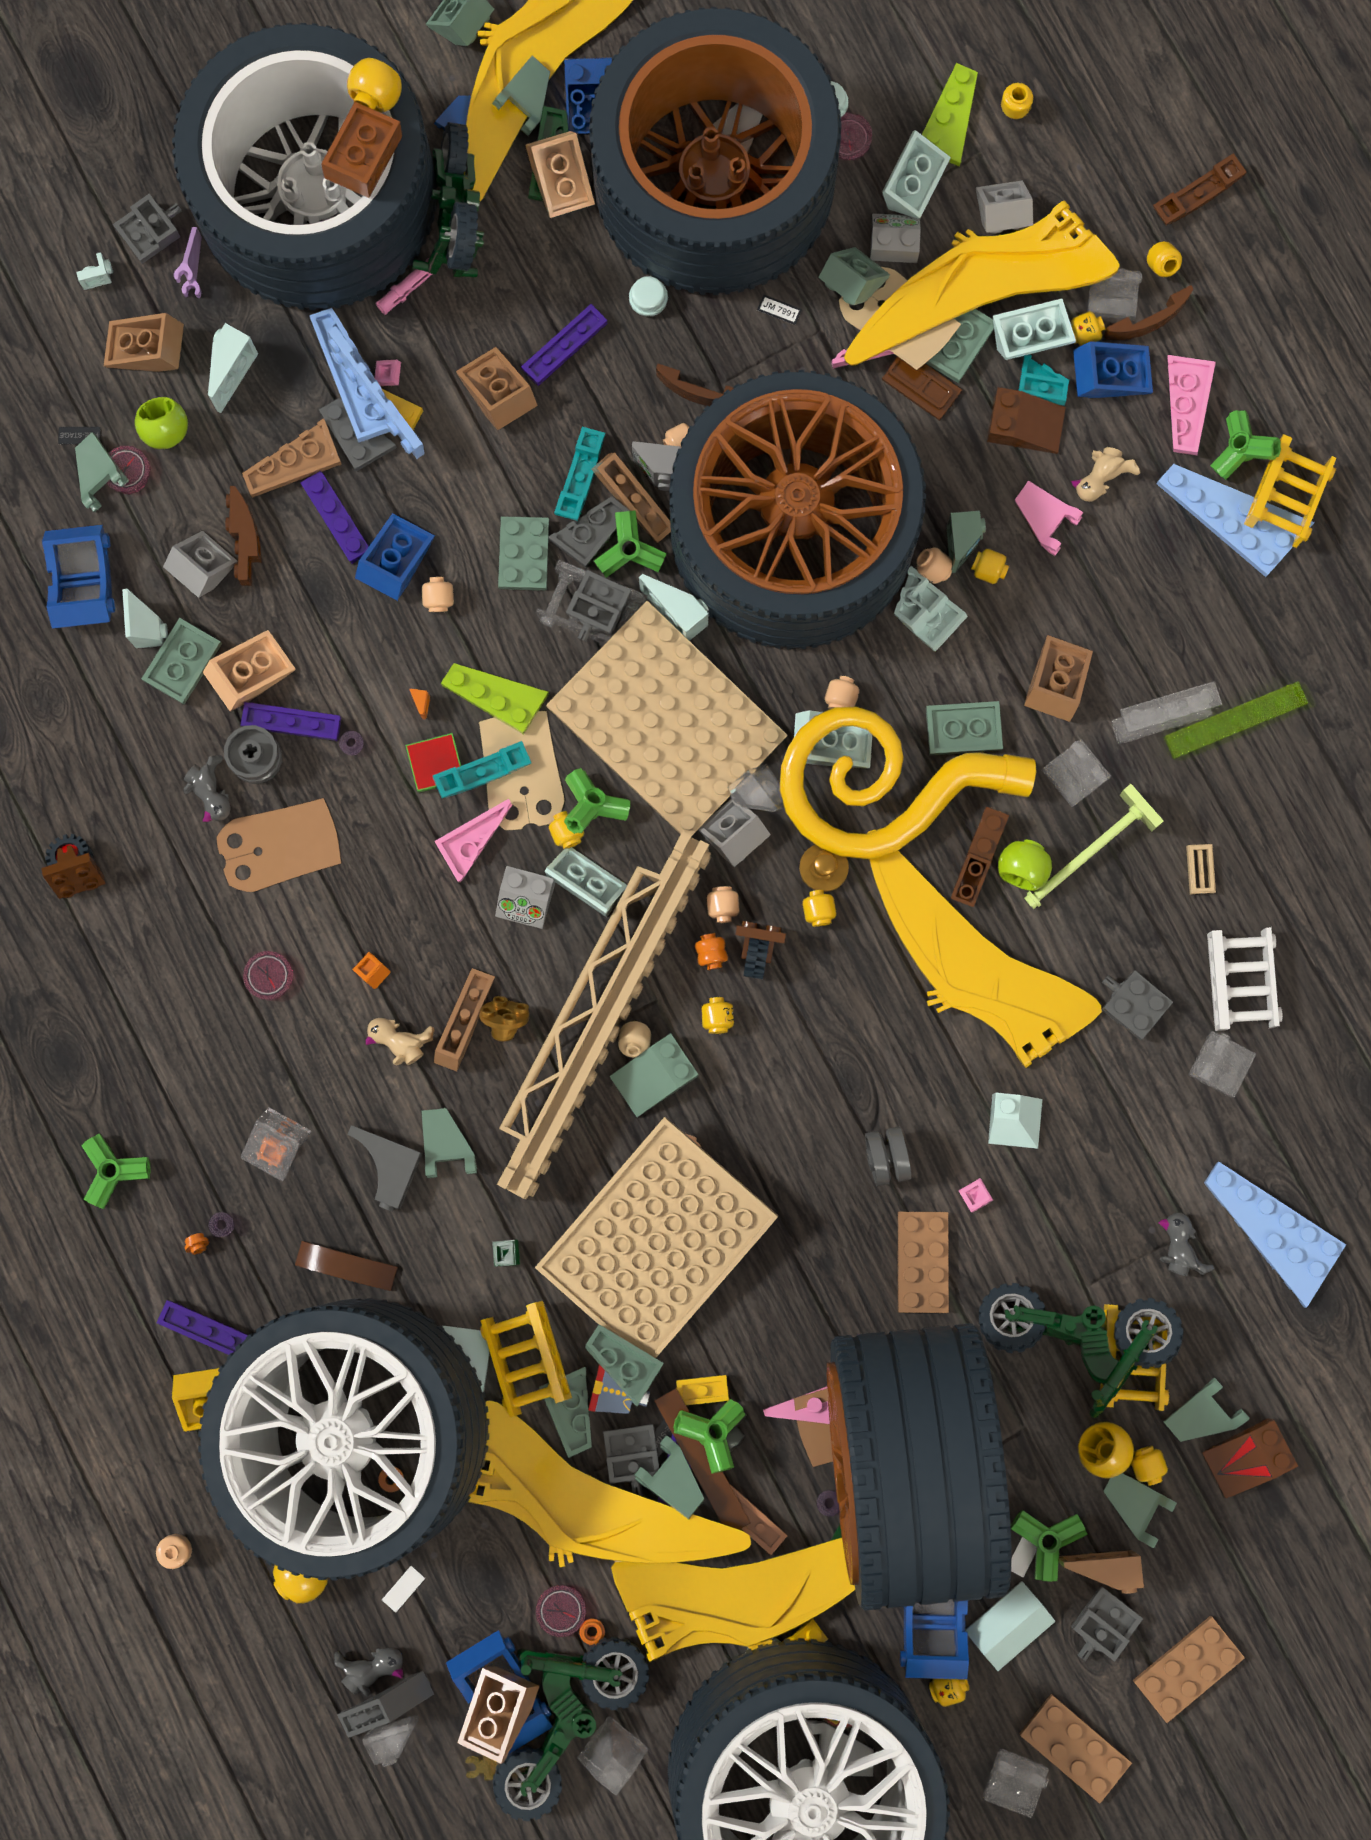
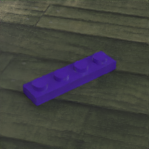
M590 304L521 366L522 370L539 386L608 324L606 318Z
M319 471L302 481V487L349 562L352 564L361 559L369 546L323 473Z
M244 702L241 727L256 725L270 732L338 741L342 717L339 715Z
M171 1300L166 1301L157 1321V1324L228 1355L235 1352V1347L248 1336L244 1332Z

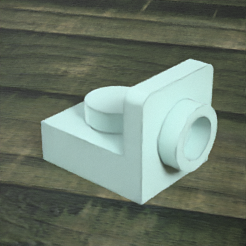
M101 252L96 254L99 266H88L82 271L76 272L78 281L84 290L112 283L110 274L113 273L110 260H105Z

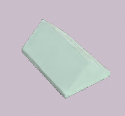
M916 130L912 132L882 193L889 210L919 219L951 157Z
M1063 299L993 316L997 350L1005 360L1076 342Z
M572 847L564 849L545 870L547 877L554 878L557 884L605 917L612 911L627 887L625 883Z
M1021 1581L965 1631H967V1635L983 1655L999 1671L1049 1628L1055 1620Z

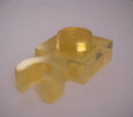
M484 1755L483 1760H479L475 1756L467 1757L465 1763L475 1764L476 1770L468 1771L466 1777L475 1778L479 1773H484V1781L493 1780L498 1762Z

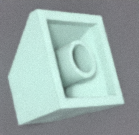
M122 589L126 638L135 648L162 646L165 638L168 637L167 624H164L159 616L128 589Z
M1005 1093L992 1094L988 1144L1038 1149L1042 1099Z

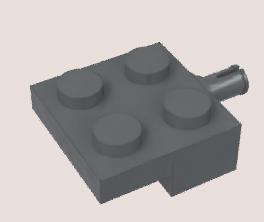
M148 194L130 207L132 210L130 213L113 224L114 228L141 264H143L180 238L171 219L182 212V210L175 203L164 211V209L158 206L152 196Z
M587 570L566 611L568 616L579 620L583 624L577 638L587 642L592 629L601 630L612 635L632 591Z
M1133 971L1120 984L1109 975L1102 981L1103 984L1113 991L1111 998L1102 1007V1011L1117 1024L1124 1026L1139 1040H1142L1173 1003L1137 971Z
M653 1424L603 1431L610 1484L624 1481L631 1482L632 1493L637 1495V1487L638 1495L643 1496L642 1485L635 1480V1473L642 1467L653 1477L660 1468Z
M1100 1586L1071 1625V1628L1080 1634L1086 1642L1077 1655L1084 1661H1087L1095 1649L1103 1652L1115 1662L1130 1642L1128 1639L1143 1618Z

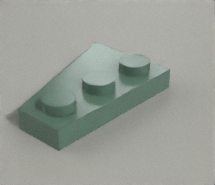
M600 1324L585 1346L587 1351L638 1407L662 1368L663 1362Z
M586 1367L565 1375L572 1398L555 1403V1400L551 1397L544 1399L568 1458L592 1447ZM549 1383L540 1386L539 1389L548 1387Z

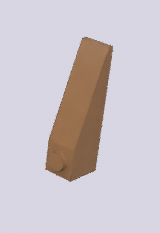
M609 453L591 469L622 505L630 511L636 510L637 522L656 543L671 532L670 520L616 453Z
M473 968L471 969L435 1050L434 1063L458 1071L477 1025L480 1008L486 1002L495 976Z

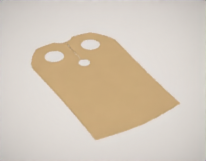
M881 267L890 276L886 280L884 287L879 288L864 302V306L860 310L851 309L849 304L841 297L839 304L845 320L861 330L880 308L877 304L878 301H886L899 287L907 282L897 271ZM953 318L889 350L917 370L946 345L961 324Z
M538 711L524 735L495 717L480 721L479 726L484 757L522 741L531 760L530 765L487 783L489 810L509 799L511 804L516 806L519 811L516 819L508 820L504 817L499 826L504 830L522 829L529 822L538 826L550 824L554 821L553 816L560 813L563 808L564 794L554 755L547 711ZM521 787H527L529 793L522 795L520 793ZM540 800L549 801L552 806L550 813L546 815L539 814L536 810L537 803Z

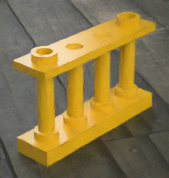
M1283 434L1280 438V455L1275 460H1269L1244 525L1253 528L1258 521L1262 522L1264 520L1295 534L1296 537L1292 546L1297 548L1302 541L1306 542L1312 532V528L1309 526L1327 481L1330 482L1335 474L1336 468L1333 465L1336 458L1332 456L1325 465H1321L1293 452L1292 448L1289 447L1292 438ZM1283 461H1291L1319 474L1320 477L1317 484H1311L1285 472L1284 468L1281 467ZM1281 480L1312 494L1309 504H1303L1277 492L1276 488L1273 487L1275 481ZM1273 500L1304 514L1301 524L1297 525L1268 512V508L1265 507L1267 501Z
M543 1301L526 1305V1314L495 1324L493 1317L480 1320L482 1324L480 1327L481 1335L487 1341L503 1394L502 1405L505 1412L509 1414V1418L522 1414L520 1406L548 1397L554 1399L555 1403L572 1398ZM526 1324L532 1325L535 1334L532 1339L502 1348L498 1333ZM534 1348L540 1350L542 1357L540 1363L509 1372L506 1357ZM543 1372L547 1374L549 1380L548 1387L517 1397L513 1382Z
M1104 1304L1106 1315L1104 1330H1107L1110 1353L1116 1359V1351L1120 1350L1117 1349L1115 1344L1114 1330L1121 1310H1118V1305ZM1141 1317L1143 1322L1148 1320L1150 1324L1151 1317ZM1155 1318V1326L1160 1327L1164 1325L1162 1322ZM1167 1330L1159 1332L1158 1336L1167 1340ZM1155 1341L1153 1345V1350H1156L1162 1347L1163 1345ZM1166 1363L1162 1364L1159 1368L1149 1367V1369L1137 1365L1138 1368L1131 1373V1375L1156 1376L1155 1392L1120 1389L1107 1405V1407H1114V1402H1117L1118 1399L1155 1402L1156 1410L1164 1411V1405H1168L1169 1392L1165 1390ZM1100 1384V1391L1104 1386L1103 1384Z

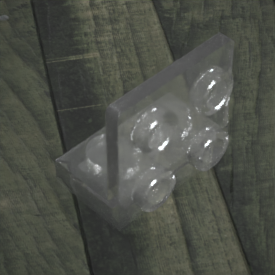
M268 1107L256 1120L241 1158L283 1181L288 1174L298 1149L309 1138L311 1130Z

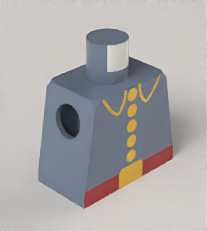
M599 1364L589 1411L629 1414L633 1402ZM649 1391L646 1392L639 1405L647 1406Z

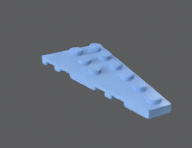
M1175 464L1157 482L1159 487L1265 577L1293 547L1296 535L1264 520L1262 522L1258 521L1253 528L1244 525L1254 499L1250 495ZM1269 503L1265 505L1268 508V512L1297 525H1300L1303 517Z

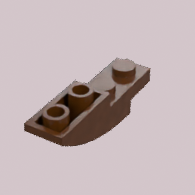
M230 486V494H226V507L230 508L229 517H226L225 526L226 531L230 533L233 539H239L235 540V554L238 555V564L234 565V576L238 578L242 586H252V563H262L260 538L248 505L237 488Z
M987 806L985 807L956 881L951 899L974 907L1008 820V814Z

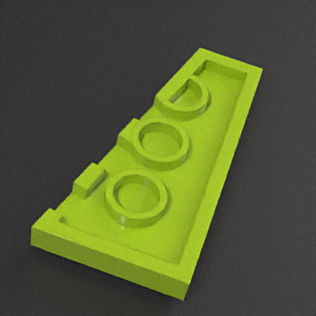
M956 63L922 136L950 156V163L960 167L978 72Z
M453 663L441 682L443 687L523 735L549 695L547 691Z

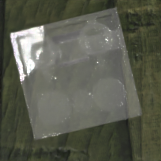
M1119 268L1118 272L1111 278L1090 285L1087 312L1091 311L1095 316L1121 319L1129 317L1130 320H1134L1142 273L1140 271Z
M1082 739L1074 742L1070 748L1042 769L1071 807H1074L1111 778V775Z
M1210 1031L1188 1075L1231 1098H1235L1256 1053L1229 1040L1230 1037L1226 1034L1221 1033L1219 1035L1214 1031Z
M1000 1748L982 1798L1032 1818L1042 1788L1046 1789L1048 1779L1046 1776L1049 1768Z

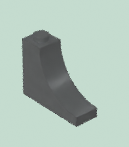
M351 1125L347 1135L361 1142L374 1159L378 1173V1188L375 1200L380 1201L379 1207L392 1212L394 1207L401 1209L423 1153Z
M421 1671L408 1676L381 1693L343 1710L337 1716L349 1738L392 1722L434 1695L428 1678Z

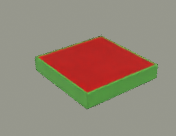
M453 733L405 745L418 793L437 788L432 777L433 775L461 766Z

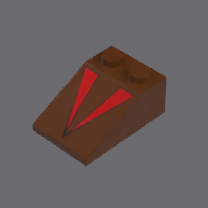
M1269 1418L1201 1452L1224 1498H1229L1268 1482L1298 1467L1275 1420Z

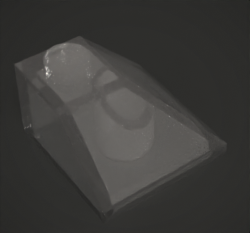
M766 764L746 771L727 787L731 792L730 795L733 801L741 805V807L771 812L784 809L780 793V782Z
M418 1714L367 1732L363 1738V1744L374 1765L382 1763V1767L397 1762L396 1758L400 1757L419 1720Z
M608 1716L577 1758L597 1781L614 1795H617L632 1776L649 1748Z

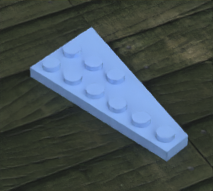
M1217 1162L1204 1184L1221 1205L1226 1208L1237 1225L1243 1229L1270 1266L1284 1280L1287 1287L1297 1296L1303 1307L1307 1308L1346 1244L1222 1163Z

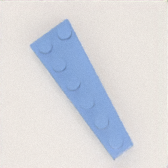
M330 308L309 315L358 443L390 432L386 425L388 423L386 419L378 417L372 407L374 404L371 400L363 398L358 390L360 386L356 381L352 383L344 372L346 370L342 364L338 365L330 354L332 350L327 343L329 341L327 331L336 326L353 349V354L358 361L357 364L362 362L367 368L372 379L371 383L377 381L359 354L355 344L349 338L347 331L334 310Z
M336 326L327 331L329 336L327 343L332 350L330 354L338 365L342 364L346 370L344 372L352 383L356 381L360 386L358 390L363 398L371 400L374 404L372 407L378 417H384L388 422L386 425L394 436L398 435L401 438V445L408 454L412 452L416 459L424 455L422 442L391 400L385 402L386 396L377 381L371 383V376L362 362L357 364L358 361L353 354V349Z

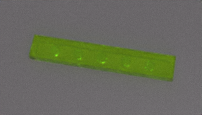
M1298 681L1168 734L1164 739L1173 759H1176L1308 704V701Z

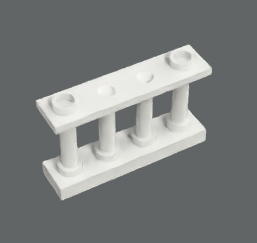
M1271 928L1263 929L1261 937L1226 939L1225 936H1222V930L1209 932L1207 937L1215 1031L1230 1029V1024L1240 1021L1268 1020L1269 1028L1280 1026L1279 1022H1282V1009L1278 1007L1273 954V948H1276V936L1272 934ZM1262 947L1263 961L1239 963L1224 961V951L1227 948ZM1264 971L1266 986L1230 988L1229 985H1226V975H1229V973ZM1265 995L1267 997L1268 1010L1242 1012L1228 1010V1000L1231 997Z

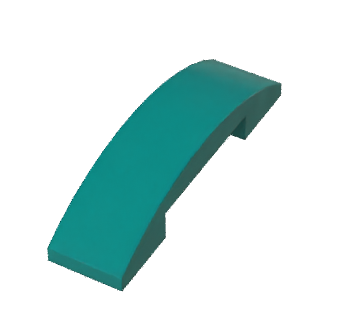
M582 427L575 447V455L564 489L560 493L554 515L578 521L595 474L591 469L598 463L605 438L604 432Z
M520 741L500 749L499 752L458 768H450L432 777L443 799L509 775L530 765L531 760L523 742Z

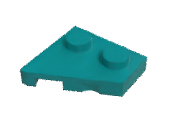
M1024 355L1018 391H1023L1064 406L1069 380L1061 374L1055 373L1046 364L1042 366L1032 360V355Z

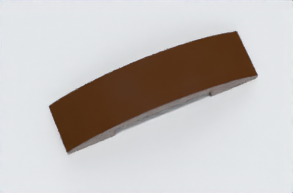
M1233 153L1214 165L1211 171L1175 194L1174 192L1154 204L1153 208L1167 226L1189 215L1220 195L1247 172Z
M1192 285L1170 295L1166 303L1167 308L1135 324H1132L1129 317H1126L1107 327L1104 333L1105 339L1127 340L1159 329L1181 311L1193 291Z
M657 364L656 376L674 393L689 401L711 406L715 398L723 396L721 393L681 381L680 370ZM726 385L724 392L727 390L731 391L734 388Z
M305 1241L301 1242L295 1263L296 1266L388 1291L392 1290L398 1268Z

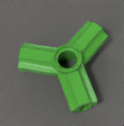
M1245 410L1233 411L1226 418L1230 435L1229 446L1210 467L1226 480L1244 461H1249L1253 458L1275 460L1281 452V441L1277 437L1253 436L1248 413Z
M636 510L615 512L618 543L594 560L598 568L607 578L632 560L658 572L666 552L639 541ZM626 541H632L636 545V551L631 555L625 554L622 550V546Z
M582 768L576 769L567 775L565 781L578 801V804L564 820L568 830L574 834L582 833L590 822L598 816L627 820L630 809V801L628 799L605 795L602 790L595 788Z
M101 1134L91 1137L81 1145L97 1169V1174L84 1198L85 1201L94 1206L105 1209L118 1181L150 1179L151 1167L149 1157L117 1159ZM110 1164H114L116 1173L110 1178L106 1173V1169Z
M729 1399L710 1420L681 1410L674 1422V1433L699 1441L705 1448L711 1473L723 1472L734 1468L726 1440L727 1434L745 1416L743 1407L732 1399ZM709 1428L715 1431L716 1438L710 1435Z
M1021 1510L1010 1527L1017 1534L1036 1546L1035 1579L1051 1582L1057 1581L1059 1549L1087 1535L1086 1529L1077 1514L1048 1528ZM1048 1534L1053 1535V1545L1048 1548L1043 1547V1537Z

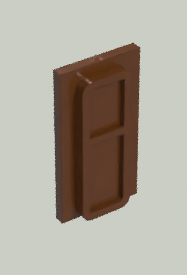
M900 357L896 358L882 378V381L939 421L962 392V389L928 365L924 364L916 370Z

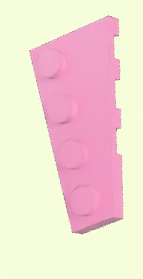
M1168 355L1173 452L1191 455L1198 454L1215 369L1214 361Z

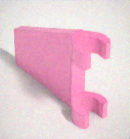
M1030 481L1026 483L1015 499V503L1041 546L1050 554L1056 556L1061 549V543L1051 538V536L1065 517L1074 525H1078L1082 519L1083 512L1065 504Z

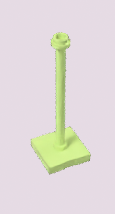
M1132 784L1126 787L1120 794L1122 799L1129 805L1130 812L1061 869L1033 894L1029 891L1024 899L1033 909L1040 907L1041 903L1039 901L1135 819H1141L1151 832L1163 822L1162 818Z

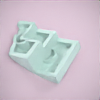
M911 566L908 569V578L905 587L902 588L901 599L897 603L894 614L921 641L936 652L968 616L962 609L951 602L943 592L932 585L927 578L921 576L915 568Z

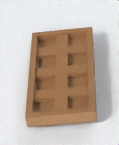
M898 1212V1312L949 1313L948 1212Z
M1209 1616L1138 1675L1133 1682L1163 1720L1168 1723L1245 1657L1213 1617Z
M1050 1694L1019 1733L1022 1738L1098 1803L1103 1801L1132 1764L1124 1755L1052 1694Z

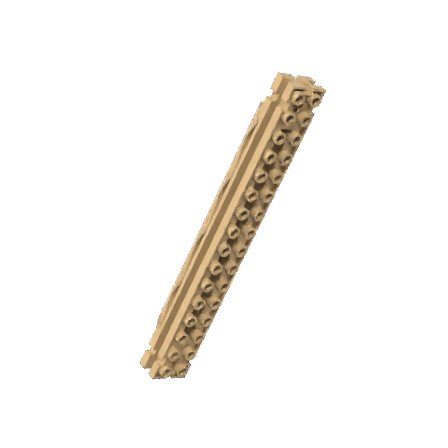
M682 831L673 852L660 874L637 866L499 1128L520 1141L497 1185L526 1200L529 1196L533 1197L540 1185L536 1182L540 1173L546 1174L551 1164V1161L548 1160L552 1151L555 1153L558 1151L563 1141L560 1135L564 1129L569 1130L574 1120L571 1114L575 1107L578 1109L581 1107L586 1097L583 1093L586 1086H592L597 1076L595 1069L598 1063L603 1065L609 1053L606 1049L609 1042L614 1043L619 1035L620 1029L618 1025L621 1019L626 1021L632 1008L629 1004L632 998L637 999L641 993L643 977L648 978L654 967V961L652 960L655 954L660 956L666 944L664 939L666 933L671 934L677 923V918L675 917L677 912L682 913L688 903L687 893L689 889L694 891L700 879L699 869L705 870L710 861L709 844L701 840L698 841L692 838V835ZM643 876L654 883L634 895ZM655 894L630 940L626 909L629 904ZM621 917H623L626 944L600 958ZM622 957L597 1003L593 978L595 968ZM589 980L593 1008L567 1022ZM589 1019L564 1067L560 1043L562 1031ZM556 1043L559 1072L534 1085ZM556 1082L531 1129L526 1099L529 1094ZM521 1107L525 1136L510 1129Z

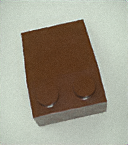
M998 387L994 397L987 442L1058 454L1066 407L1023 391Z

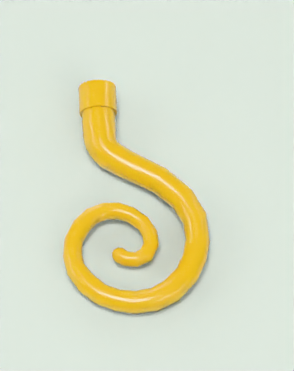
M835 707L816 715L799 729L787 748L781 765L780 793L786 814L804 837L819 848L838 856L873 859L898 851L924 832L965 786L997 790L998 793L1029 797L1035 781L1036 763L1032 758L1007 754L1003 756L985 753L962 754L946 762L931 778L909 808L889 825L867 834L847 833L831 826L820 818L808 802L804 790V768L815 744L834 730L845 726H854L869 731L884 748L886 757L884 771L879 779L869 788L852 790L846 785V773L853 765V761L849 756L840 757L833 765L829 779L832 792L843 803L852 806H865L878 801L892 789L901 774L903 752L901 741L892 726L875 712L859 707Z

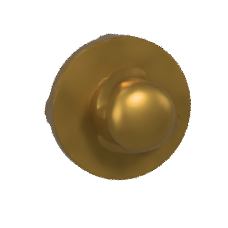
M817 845L807 849L800 861L801 878L813 890H824V892L836 890L843 884L848 874L849 865L846 857L835 855L819 848Z
M496 996L493 998V1001L484 1004L480 1008L479 1017L485 1025L492 1027L491 1035L495 1040L506 1042L514 1038L518 1028L527 1024L529 1020V1006L525 1003L508 1001L503 996Z

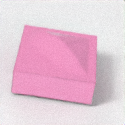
M397 359L376 361L375 380H377L380 386L399 385L401 362Z
M981 1178L959 1190L972 1213L993 1201Z

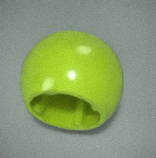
M158 397L143 403L139 407L135 415V428L140 439L148 446L155 449H168L183 440L188 429V419L182 406L175 400L167 397Z
M1027 839L1024 842L1015 841L1009 844L1001 853L998 861V871L1000 877L1011 885L1024 890L1036 891L1048 881L1052 871V861L1041 844Z

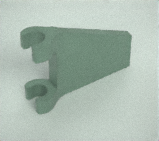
M533 55L492 102L497 109H500L509 99L529 117L528 121L521 128L527 136L541 120L550 71Z
M92 432L75 447L82 503L87 509L91 507L93 512H96L102 505L94 497V494L110 479L114 483L118 482L121 487L129 482V479L118 468L98 437Z
M447 1109L422 1111L425 1174L427 1178L437 1177L436 1162L465 1159V1172L467 1174L477 1173L475 1155Z
M1214 1377L1163 1422L1181 1442L1237 1429L1250 1418L1242 1409L1229 1418L1212 1398V1395L1223 1388Z
M665 1436L660 1443L662 1445L660 1448L670 1456L653 1477L640 1467L634 1475L636 1477L635 1480L650 1489L689 1520L704 1501V1497L681 1448L671 1438Z
M1123 1473L1110 1478L1103 1492L1135 1537L1154 1548L1158 1539L1145 1532L1158 1505L1173 1512L1177 1503Z

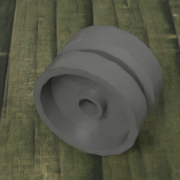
M256 725L243 726L236 729L227 738L224 746V759L228 767L242 781L251 784H260L271 780L279 772L283 762L279 743L266 729Z
M900 1126L886 1130V1145L878 1131L865 1133L867 1160L876 1187L890 1183V1168H892L894 1178L898 1182L911 1179L909 1157Z

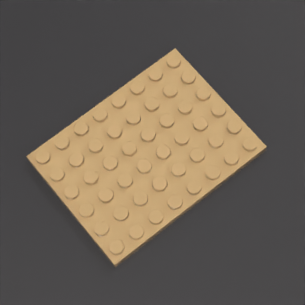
M648 601L637 610L546 705L680 835L682 831L693 835L787 737V734Z
M664 1117L535 1268L595 1322L656 1358L778 1218V1215L668 1118Z

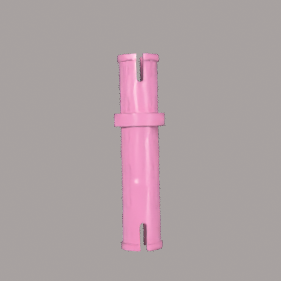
M415 269L398 285H393L390 288L391 291L375 303L376 306L386 315L397 304L403 303L413 290L433 274Z

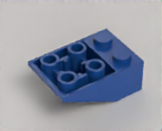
M612 57L564 60L568 132L571 131L576 134L590 133V113L592 100L595 99L594 93L599 86L601 76L605 75V68L612 63Z

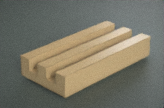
M1212 844L1186 846L1190 895L1216 893ZM1193 850L1197 852L1199 888H1196ZM1202 850H1206L1209 888H1205Z

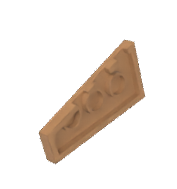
M323 418L312 429L304 431L297 439L289 444L286 443L272 456H267L242 474L249 493L253 498L312 476L319 471L322 472L341 465V461Z

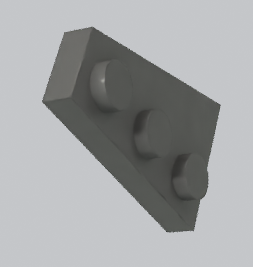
M340 398L319 409L356 472L397 448L383 434L358 443Z
M611 496L589 510L578 521H572L564 529L550 535L548 540L587 568L617 531L615 512L630 510Z

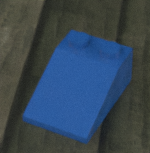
M1090 341L1073 350L1078 397L1105 398L1153 393L1149 346Z
M392 513L359 560L355 579L398 601L410 583L435 535Z

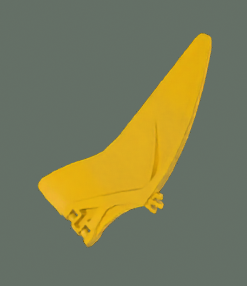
M528 0L520 10L501 24L485 23L484 28L491 31H478V37L488 38L480 39V44L488 47L472 91L466 125L468 127L467 133L469 134L467 153L474 155L476 181L473 190L480 192V201L484 198L527 118L509 99L500 109H497L492 102L532 55L550 71V80L568 56L603 32L634 0Z
M1066 201L1056 205L1049 215L1033 224V226L1014 233L999 236H977L968 229L966 231V234L969 236L968 238L957 232L954 236L959 241L953 240L952 245L954 248L912 276L881 305L847 349L844 359L851 366L860 364L953 318L985 304L1017 294L1070 290L1096 284L1115 275L1120 264L1096 235L1094 236L1089 229L1086 230L1084 228V222L1076 213H1072L1069 210L1070 206ZM1063 217L1064 220L1059 222L1058 220ZM1077 233L1078 237L1073 239L1072 237Z
M899 851L869 859L883 904L897 934L918 968L935 989L927 992V996L936 995L938 997L927 1001L928 1006L938 1003L943 1004V1006L936 1009L938 1013L952 1007L982 1020L1005 1039L1022 1065L1027 1068L1032 1064V1060L1047 1054L1056 1043L1061 1044L1066 1039H1069L1090 1024L1102 1012L1101 1005L1097 999L1086 991L1055 975L1009 957L988 941ZM1049 1029L1052 1035L1045 1039L1042 1033ZM1029 1043L1032 1049L1025 1053L1022 1047Z
M490 1400L486 1401L489 1411L486 1415L490 1423L488 1425V1433L490 1434L489 1440L486 1443L488 1452H486L485 1460L490 1462L488 1471L481 1468L482 1475L478 1479L475 1491L470 1493L469 1496L471 1498L468 1502L499 1509L525 1522L549 1544V1561H554V1553H558L559 1567L565 1566L564 1555H567L569 1563L574 1562L572 1553L632 1563H675L726 1556L742 1552L750 1547V1535L741 1530L696 1515H692L688 1520L673 1507L605 1484L571 1467L519 1417L509 1418V1414L505 1412L501 1404ZM478 1486L485 1487L483 1496L476 1495Z
M842 1538L758 1563L723 1569L677 1562L632 1563L623 1561L615 1562L611 1567L614 1582L625 1608L629 1612L631 1621L636 1623L638 1628L636 1632L641 1644L646 1646L649 1662L679 1649L698 1644H734L751 1648V1650L757 1649L758 1645L761 1644L763 1646L772 1644V1638L799 1627L820 1615L855 1590V1585H850ZM651 1614L654 1622L647 1625L644 1616ZM661 1638L664 1646L657 1648L654 1640Z

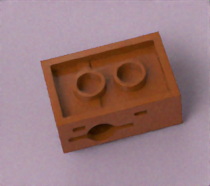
M354 102L321 163L324 178L370 198L402 138L400 121Z

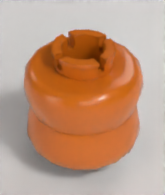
M716 933L700 936L701 941L695 943V949L698 953V964L700 966H707V970L723 967L721 963L728 960L724 938L716 937Z

